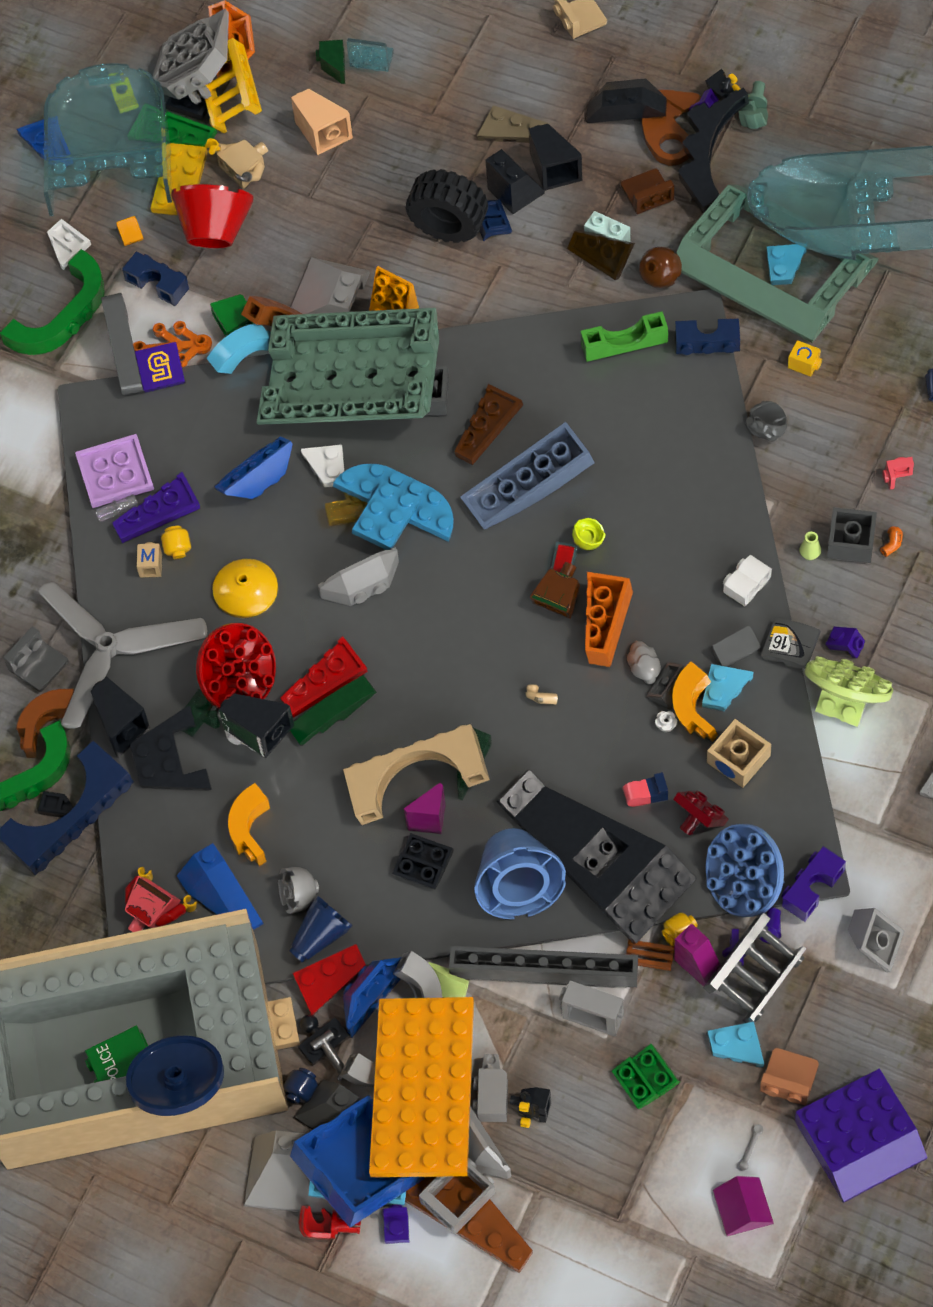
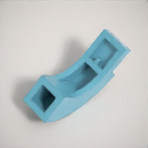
M250 324L241 327L222 339L210 352L207 360L217 372L232 374L237 365L249 354L259 350L268 351L271 332L266 331L262 325Z

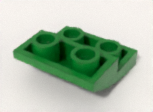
M653 1044L648 1045L633 1058L628 1057L612 1070V1073L638 1109L655 1101L680 1083Z

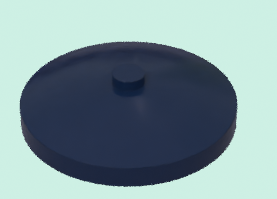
M194 1036L168 1037L147 1046L133 1059L127 1070L126 1085L132 1101L143 1111L159 1116L180 1115L201 1107L217 1093L223 1082L224 1065L219 1051L210 1042Z

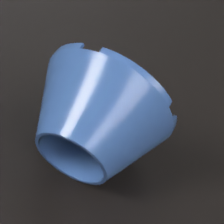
M516 828L502 830L494 834L485 845L475 881L476 899L484 911L498 918L514 919V916L527 914L530 917L550 907L562 894L566 885L565 867L556 854L528 832Z

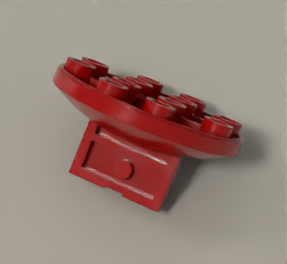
M243 623L225 624L213 630L202 643L196 662L197 680L202 693L215 707L220 709L222 702L227 698L229 699L233 693L265 699L274 684L276 673L274 652L267 638L255 627Z

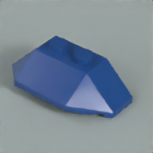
M280 436L275 442L264 446L226 474L215 485L216 490L225 495L249 499L260 496L266 488L276 484L286 474L293 445L292 442Z
M401 957L372 961L368 967L364 966L361 969L358 979L345 988L343 992L347 1032L351 1038L377 1009L379 999H385L401 980L393 974Z

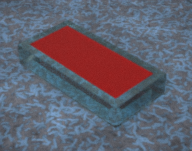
M556 542L550 569L560 572L565 562L575 565L578 546Z

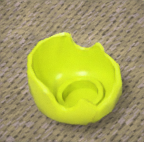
M585 518L578 520L574 525L572 536L574 543L579 548L594 550L602 544L605 532L597 520Z

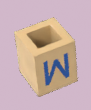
M147 542L145 544H138L137 570L140 578L161 577L162 551L159 543Z

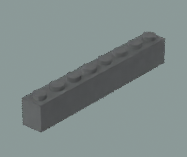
M451 946L449 972L451 975L463 979L569 984L571 980L582 985L637 988L638 955Z

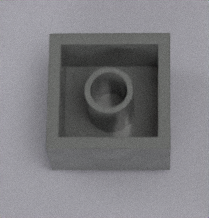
M833 507L827 558L871 563L877 512Z

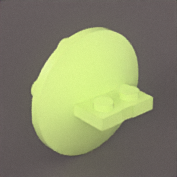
M816 656L815 660L808 662L805 668V675L822 689L815 712L838 718L840 721L857 727L866 703H880L891 699L893 694L892 682L874 674V669L866 666L862 668L854 666V663L847 659H841V662Z

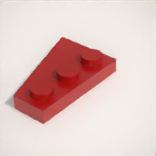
M357 944L293 973L311 1015H315L325 1003L329 1002L340 989L347 985L366 966Z

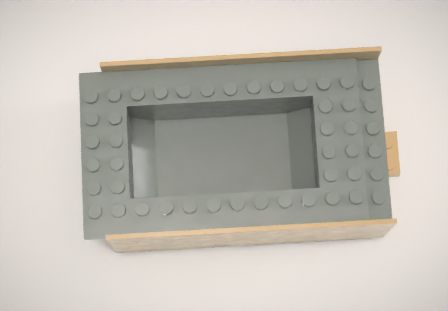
M246 909L0 960V1160L7 1170L289 1111L283 1087L284 1082L278 1050L300 1045L291 997L268 1001L259 949ZM136 1025L142 1030L148 1046L156 1041L173 1036L199 1037L210 1042L219 1051L224 1065V1078L217 1093L201 1107L175 1116L154 1115L143 1111L134 1104L127 1089L126 1076L94 1083L97 1077L94 1071L90 1072L86 1065L85 1059L88 1057L85 1050Z

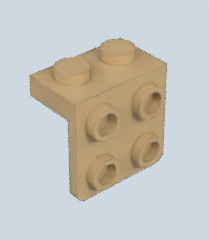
M555 0L553 10L573 39L607 24L606 17L594 0H575L570 3L566 0Z

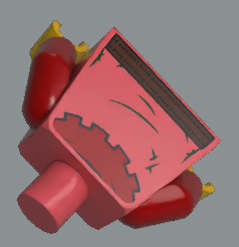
M144 867L138 869L139 876H135L125 888V912L134 917L128 927L132 932L141 931L146 925L150 928L168 925L184 915L186 911L193 912L197 908V901L191 905L187 904L191 901L190 895H186L183 899V904H181L180 899L152 882V870L144 875Z

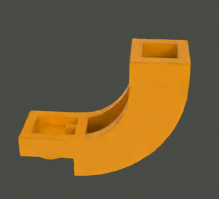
M690 661L681 671L675 682L672 695L673 707L681 724L690 735L695 731L701 738L705 739L707 737L713 742L719 736L712 725L696 712L697 699L711 681L704 671Z
M254 783L246 788L234 801L229 812L228 828L233 846L238 855L244 852L251 862L255 861L258 866H261L267 862L264 851L250 835V828L257 817L270 809L268 798L257 784Z

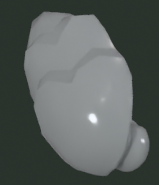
M636 640L632 643L627 656L631 672L637 678L644 680L646 684H653L661 670L660 661L653 647Z

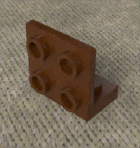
M657 168L621 181V187L636 214L674 200V184L672 180L665 182Z

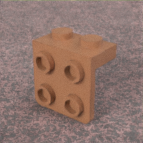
M775 1048L772 1051L766 1073L763 1074L760 1092H764L769 1096L787 1099L795 1104L806 1105L818 1069V1061Z

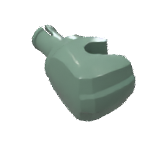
M755 81L753 83L752 93L748 94L749 104L738 113L741 125L749 129H758L767 125L768 112L766 107L768 101L763 96L766 86L762 81Z

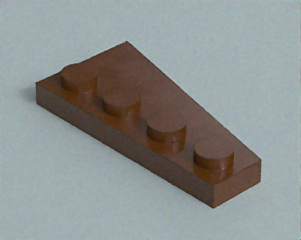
M490 384L486 388L484 398H481L478 404L479 408L476 414L470 419L468 430L464 431L454 451L457 458L471 465L478 460L523 406L521 399Z

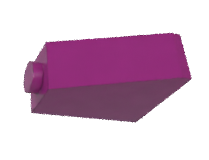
M692 923L675 938V961L704 986L720 965L709 939Z

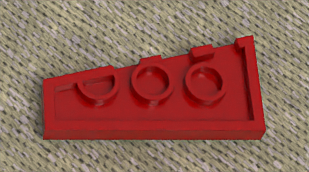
M342 636L338 640V644L332 650L329 649L324 654V657L316 665L314 664L309 669V672L302 679L300 678L280 698L281 702L290 706L292 717L294 718L343 686L367 673V667Z

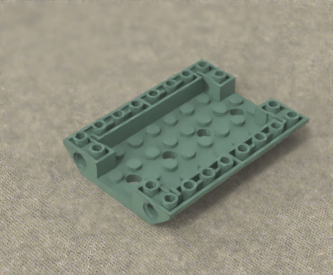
M436 308L274 316L268 348L273 363L269 386H262L257 424L423 418L430 412L439 346ZM418 371L415 376H408L410 372ZM377 373V375L374 376V378H367L369 374ZM330 375H336L333 380H327ZM296 376L292 382H287L289 377Z

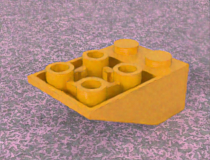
M377 266L369 311L419 309L413 283Z

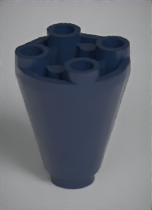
M317 896L312 902L289 951L303 963L306 958L309 960L346 934L353 925L322 898Z

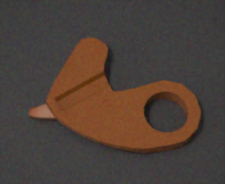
M659 90L667 98L666 116L642 118L644 139L652 155L659 163L668 166L680 165L689 158L684 152V148L678 153L668 154L660 148V145L669 139H675L682 143L689 136L675 119L683 113L689 112L690 106L698 103L701 96L691 92Z

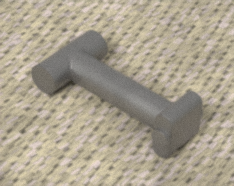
M328 1030L310 1042L314 1050L320 1047L323 1049L340 1075L345 1065L329 1042L335 1037L331 1030ZM339 1075L336 1076L339 1081L344 1079Z

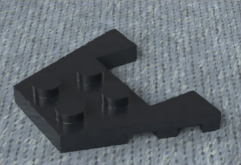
M191 706L182 709L130 743L142 788L212 790L206 768L188 774L183 773L174 733L196 727Z

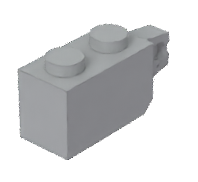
M484 1054L482 1068H479V1075L474 1077V1091H478V1099H473V1111L477 1114L480 1122H507V1073L500 1069L498 1054Z

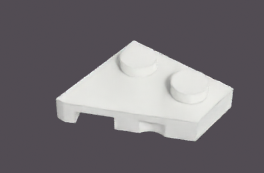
M62 219L47 231L63 270L81 249L85 251L91 246L88 238Z
M342 445L301 449L302 457L307 460L310 468L319 477V481L324 488L333 487V482L344 472Z

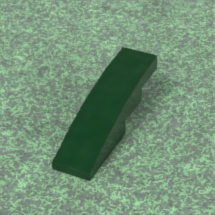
M362 675L305 712L293 722L294 727L290 732L297 742L303 746L319 731L324 733L339 719L344 721L377 692L367 678Z

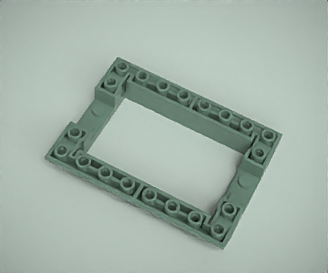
M727 185L683 237L676 252L682 263V274L811 343L814 342L834 317L836 304L851 286L857 288L879 259L739 185ZM744 207V210L842 262L807 304L709 252L711 250V239L727 220L733 223Z

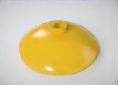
M239 559L225 565L218 572L213 582V596L218 607L226 614L238 618L254 617L265 612L273 604L278 593V582L273 570L265 563L255 559Z

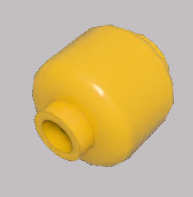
M181 526L166 528L165 532L161 535L164 553L167 556H173V559L184 558L186 556L185 553L191 549L188 531L182 529Z
M680 912L666 920L662 930L665 940L673 946L675 945V938L691 923L697 928L698 924L694 917Z

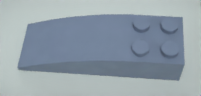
M565 422L463 494L461 499L482 528L487 529L542 500L594 464V461L589 451Z

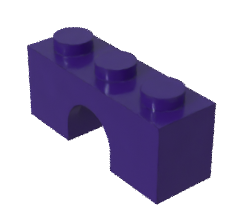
M824 846L819 852L815 851L808 861L810 864L806 869L802 868L795 877L796 882L792 887L788 885L781 896L783 898L782 907L806 922L819 904V895L810 889V885L815 882H823L832 888L845 871L846 861Z

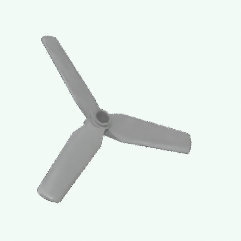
M49 582L38 589L43 598L81 638L96 646L95 652L84 666L61 722V725L65 728L75 729L80 727L93 702L90 691L98 681H102L110 668L111 658L116 654H138L207 637V625L203 618L128 628L113 634L106 632L102 624L56 583Z

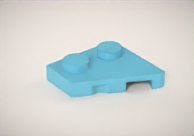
M807 243L767 246L766 252L771 285L792 284L795 272L798 270L801 259L807 251Z
M711 664L708 676L711 683L705 689L702 707L725 711L731 704V700L736 698L742 692V688L746 683L753 679L754 672Z
M754 1022L708 1031L713 1056L723 1059L730 1058L739 1063L744 1061L756 1064V1067L760 1068L764 1067V1060Z

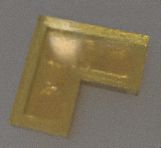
M343 492L345 500L325 503L329 526L357 521L368 503Z

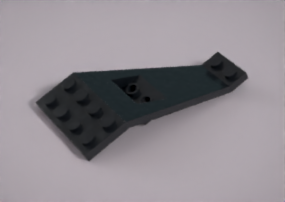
M526 770L496 801L524 831L528 832L560 858L565 867L566 874L633 944H636L697 879L666 845L544 786L530 770ZM605 843L609 845V851L604 849ZM590 859L594 861V867L589 865Z

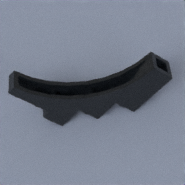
M744 88L733 91L727 98L715 102L710 108L703 103L694 106L687 113L689 124L696 134H690L682 143L684 152L692 162L682 165L678 170L679 180L703 214L720 195L711 176L712 151L717 137L725 124L736 112L749 104L748 93Z

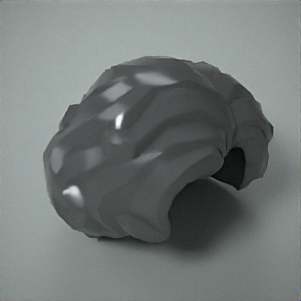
M762 401L750 409V416L745 421L747 428L753 435L768 441H776L783 436L787 429L785 412L776 402Z

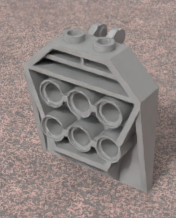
M223 9L211 17L200 19L169 36L168 41L162 44L151 82L164 95L178 100L188 95L194 104L201 102V98L196 90H199L201 96L205 99L211 97V93L206 85L211 83L227 61L229 12Z

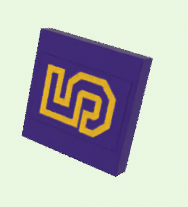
M176 342L135 351L145 393L186 383Z

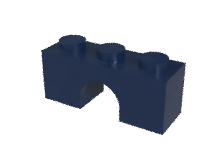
M136 251L122 268L125 281L140 289L150 281H159L156 285L158 298L173 306H176L189 290L187 277L182 272H176L166 264L154 261L147 254L143 255Z
M739 318L718 319L717 330L711 334L700 332L697 328V320L675 321L676 354L733 353L740 351Z

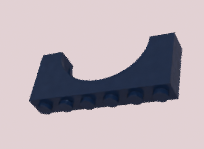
M94 741L77 755L85 768L86 784L80 800L67 815L43 826H26L10 818L0 828V843L34 875L45 870L55 856L60 855L72 840H76L89 824H93L98 816L105 809L110 808L115 800L122 793L127 792L134 783L130 774Z

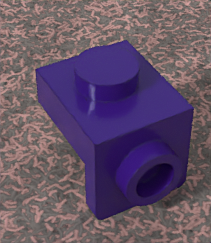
M834 626L826 646L830 650L848 651L852 658H858L864 647L865 640L856 628Z

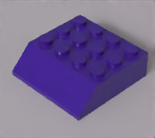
M880 1068L796 1111L795 1123L843 1203L928 1158L917 1128Z

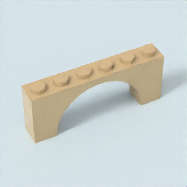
M472 725L459 726L453 731L439 733L433 738L417 741L408 747L397 748L391 753L375 756L371 760L355 763L349 768L343 769L354 813L361 825L383 818L382 800L389 782L400 770L412 763L423 760H438L448 763L461 773L468 787L490 780L478 737Z

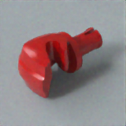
M302 1205L300 1208L298 1226L303 1237L335 1239V1234H338V1232L360 1234V1227H349L337 1215L335 1210H332L331 1217L329 1212L322 1208L324 1220L317 1222L313 1217L310 1206ZM361 1221L355 1225L361 1226Z

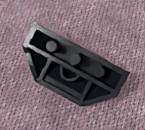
M646 78L606 82L587 105L586 122L598 123L666 116L667 98Z

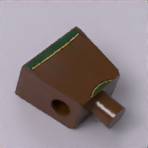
M565 562L560 572L549 569L531 594L530 599L532 602L571 619L580 589L578 580L573 578L577 567Z

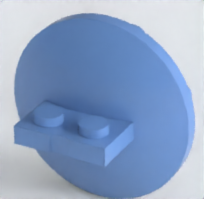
M751 824L731 825L720 831L708 847L705 865L706 884L721 908L738 917H753L765 913L774 905L785 883L784 867L780 851L767 832Z

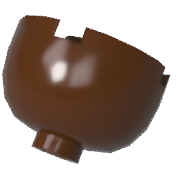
M654 247L647 250L639 262L641 278L646 284L654 288L673 286L677 277L681 275L682 263L680 257L668 247Z

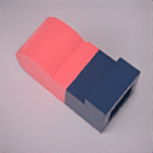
M663 772L654 774L652 778L632 781L623 786L625 799L630 807L668 800V788Z

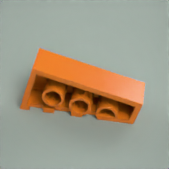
M587 572L586 655L589 664L611 667L633 594L630 578Z

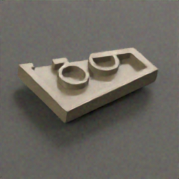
M493 105L477 135V140L485 141V138L503 142V139H511L516 142L529 143L528 128L549 123Z

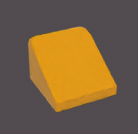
M135 216L116 222L124 246L144 239Z

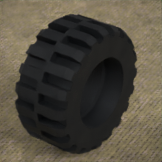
M434 169L420 174L415 179L405 208L410 221L414 222V226L418 229L420 228L426 235L429 234L437 240L438 238L442 239L444 242L453 241V243H459L461 241L467 242L477 236L488 210V201L483 190L477 187L476 183L472 180L469 181L467 177L457 175L453 171L446 172V170L442 169L436 171Z

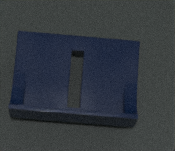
M500 199L488 200V210L485 216L488 219H484L480 228L483 241L494 235L512 233Z

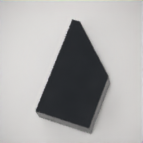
M43 791L38 813L62 818L74 807L65 794Z

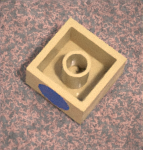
M734 719L707 750V763L744 788L771 756V743Z

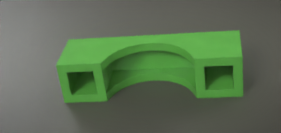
M663 311L642 316L635 325L621 331H608L602 326L581 331V346L586 362L668 343V326Z

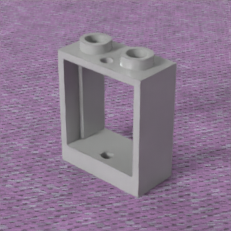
M570 980L567 988H562L559 997L563 1019L616 1037L624 1017L623 999Z
M468 1158V1177L483 1190V1193L458 1218L435 1198L454 1176L436 1177L419 1195L420 1203L455 1235L495 1194L493 1179L486 1173L482 1175L477 1171L476 1164L470 1158Z

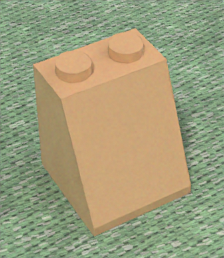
M310 89L299 92L291 97L295 123L317 155L353 138L350 114L346 109Z

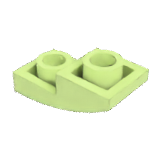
M428 962L439 979L442 997H466L469 980L451 975L448 968Z

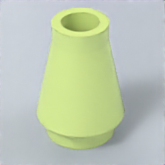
M812 531L806 533L799 548L800 554L807 560H814L821 554L818 535Z

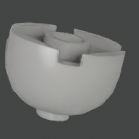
M301 867L282 868L279 874H283V879L278 880V889L282 905L287 904L289 908L285 911L291 914L308 909L315 900L316 893L319 892L318 881L313 878L307 869Z

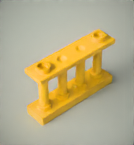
M234 38L228 40L227 61L225 62L227 63L231 60L232 69L206 85L211 93V97L205 99L210 116V125L224 134L227 132L225 121L243 110H248L255 115L262 111L245 47ZM236 76V86L217 96L216 88ZM240 93L241 103L222 113L220 105Z

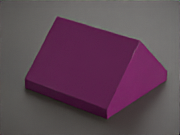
M441 782L404 808L406 825L409 831L442 834L446 802Z
M736 1176L713 1190L727 1237L774 1224L759 1177Z

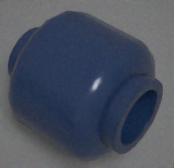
M301 1067L299 1070H292L283 1085L287 1095L286 1099L296 1105L299 1102H309L318 1087V1083L315 1080L316 1075Z

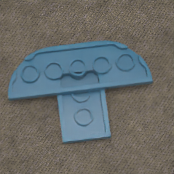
M379 464L357 465L341 473L333 482L334 488L368 503L354 525L352 534L385 550H390L394 547L408 523L445 541H449L454 520L453 513L444 496L432 487L392 468Z

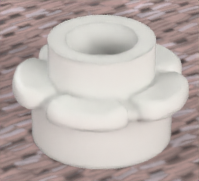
M661 711L657 714L655 724L661 731L670 732L676 727L677 719L673 712Z

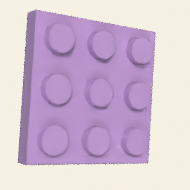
M137 434L75 452L92 508L154 490Z

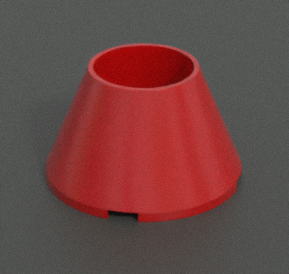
M184 185L180 187L179 191H176L175 188L171 191V197L187 243L203 248L231 247L254 200L253 195L241 189H238V193L228 191L227 186Z

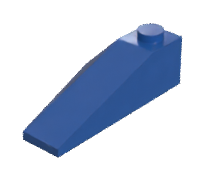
M213 843L195 853L178 873L177 878L188 895L205 905V908L209 911H213L218 915L246 909L253 930L263 924L258 913Z

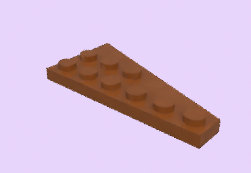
M454 1176L435 1198L458 1218L483 1193V1190L468 1176ZM425 1177L423 1181L406 1191L405 1202L445 1226L420 1203V1193L436 1178ZM490 1199L457 1233L518 1273L521 1272L533 1254V1250Z

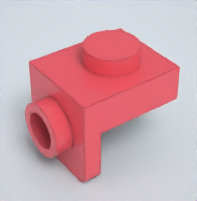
M898 457L895 460L886 461V468L882 471L883 480L885 483L888 482L890 490L895 488L896 478L913 474V458Z

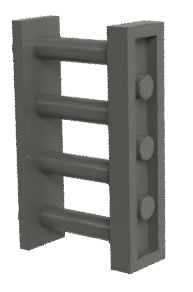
M765 913L760 914L753 920L703 986V989L709 994L716 990H722L746 1010L748 1014L743 1019L744 1023L759 1020L764 1013L762 1008L793 967L797 968L804 960L802 955L806 950L802 946L793 951L768 930L769 927L766 926L770 918ZM757 936L764 938L788 958L781 969L755 948L753 942ZM744 954L751 956L775 976L768 987L741 966L742 962L739 960ZM730 972L738 974L761 994L755 1005L728 984L726 977Z

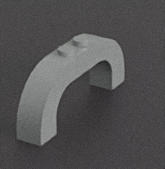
M413 951L404 953L393 974L409 984L415 998H442L439 979L430 964ZM359 1053L349 1056L339 1076L359 1086L374 1087L376 1063Z

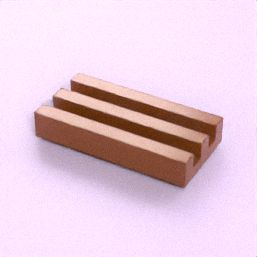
M628 939L626 954L668 960L665 963L638 958V966L671 971L675 946L643 941L633 944Z

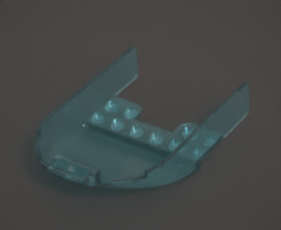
M119 63L90 66L78 70L79 74L71 78L67 76L56 85V90L53 93H49L44 105V196L49 216H54L55 189L84 186L90 180V171L130 167L131 176L136 179L163 177L167 201L172 203L171 146L165 97L159 81L153 79L149 72L141 68L136 70L129 68L127 64Z
M933 146L820 153L783 159L779 165H769L759 172V177L751 181L747 191L748 206L758 220L779 235L804 248L828 256L856 260V254L933 249V219L875 223L873 204L874 201L885 202L893 197L894 178L933 175Z

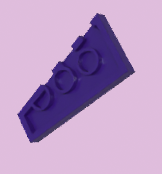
M183 472L179 473L176 476L177 478L171 483L167 482L156 494L145 498L141 505L131 508L112 522L122 543L200 509V504Z

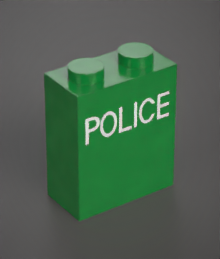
M137 1025L85 1050L88 1057L85 1059L89 1071H94L97 1077L94 1083L126 1076L133 1059L148 1046L142 1030Z

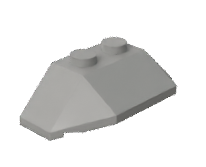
M396 547L378 552L332 575L325 582L318 584L321 599L352 606L356 603L364 602L375 594L383 593L390 587L399 563Z
M470 1106L468 1158L476 1164V1170L480 1173L509 1179L512 1177L510 1167Z

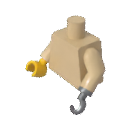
M212 138L207 140L205 148H209L208 152L211 155H214L215 152L217 153L219 167L240 187L244 189L250 182L260 180L265 167L263 155L268 152L263 142L253 147L246 140L232 144H220Z

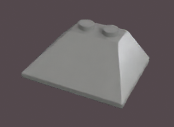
M311 257L291 308L302 314L350 312L358 289L364 290L370 271Z
M272 1131L255 1136L244 1206L300 1212L302 1205H308L314 1214H322L321 1209L325 1208L332 1215V1210L335 1209L326 1199L308 1196L310 1180L290 1157L294 1141L304 1136L305 1133Z

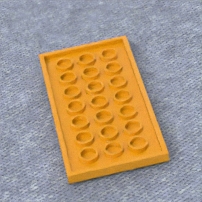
M473 997L379 999L370 1177L468 1176L474 1021Z

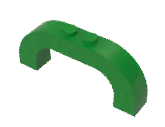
M81 249L68 262L71 275L84 283L81 291L49 324L43 327H26L13 319L0 332L5 346L22 354H45L66 343L73 335L78 333L80 327L86 321L92 318L102 303L101 297L104 296L105 286L100 267L90 254Z
M60 720L40 729L46 744V753L42 761L35 767L0 782V811L14 808L18 803L26 799L37 797L39 793L55 785L64 775L70 761L71 751L67 735Z

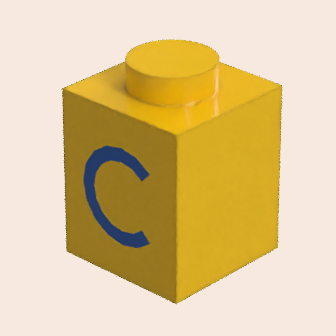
M797 340L788 357V368L811 377L814 370L818 371L821 366V349Z

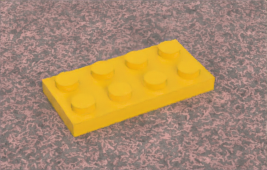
M167 143L151 204L152 213L177 215L171 191L174 188L176 191H179L180 187L184 185L200 184L208 153L207 148L204 146Z

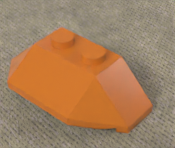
M226 0L208 6L209 17L223 9L229 12L228 40L234 38L242 43L249 60L255 53L251 16ZM231 60L222 66L217 73V78L232 69Z

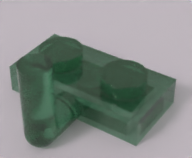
M198 689L186 705V707L191 706L196 727L183 730V732L192 737L203 723L214 729L220 727L217 712L215 710L211 711L213 704Z

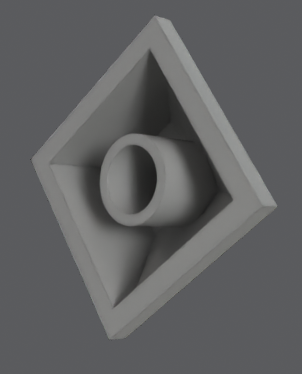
M876 908L854 910L848 932L857 949L885 971L891 972L904 930Z

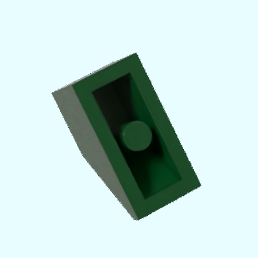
M343 40L319 41V49H316V61H320L321 70L339 83L345 84Z

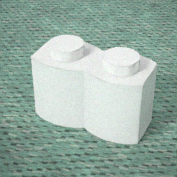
M749 555L746 559L742 558L737 564V570L733 574L729 573L723 581V593L744 607L768 582L772 572L770 567L752 555Z

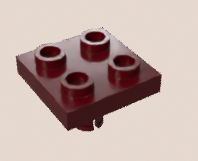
M698 790L678 792L673 798L674 801L690 813L683 824L680 825V829L688 835L693 834L700 822L707 828L724 826L729 818L724 815L725 811L715 804H710L707 801V796Z

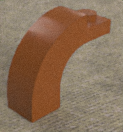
M249 296L241 315L256 325L272 326L274 316L302 313L271 299Z
M56 689L45 692L33 699L24 708L17 723V731L21 738V750H24L27 758H36L40 729L48 722L64 717L74 689Z

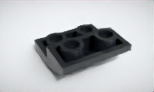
M410 833L403 853H400L392 874L436 889L454 849Z

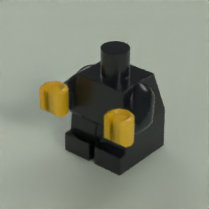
M722 69L705 80L707 88L712 89L719 101L727 98L733 91L740 90V87L735 84L738 81L737 77L734 74H730L726 78L725 72Z
M526 1088L521 1090L520 1096L511 1095L510 1104L518 1106L519 1113L524 1115L520 1121L521 1127L529 1128L532 1118H538L539 1122L546 1123L551 1106L550 1089Z

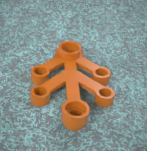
M177 321L173 327L177 335H183L188 341H181L166 331L165 325L162 323H157L153 326V332L156 337H161L168 343L176 342L180 360L183 359L181 361L182 367H185L188 361L197 353L206 354L212 347V340L208 335H196L186 328V324L183 321ZM137 341L133 345L134 350L139 351L168 343L146 345L142 341ZM183 349H189L185 354L180 353Z

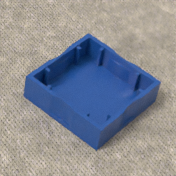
M370 1095L342 1111L334 1120L318 1126L294 1141L290 1154L293 1161L349 1227L354 1226L425 1179V1177H370L373 1099Z

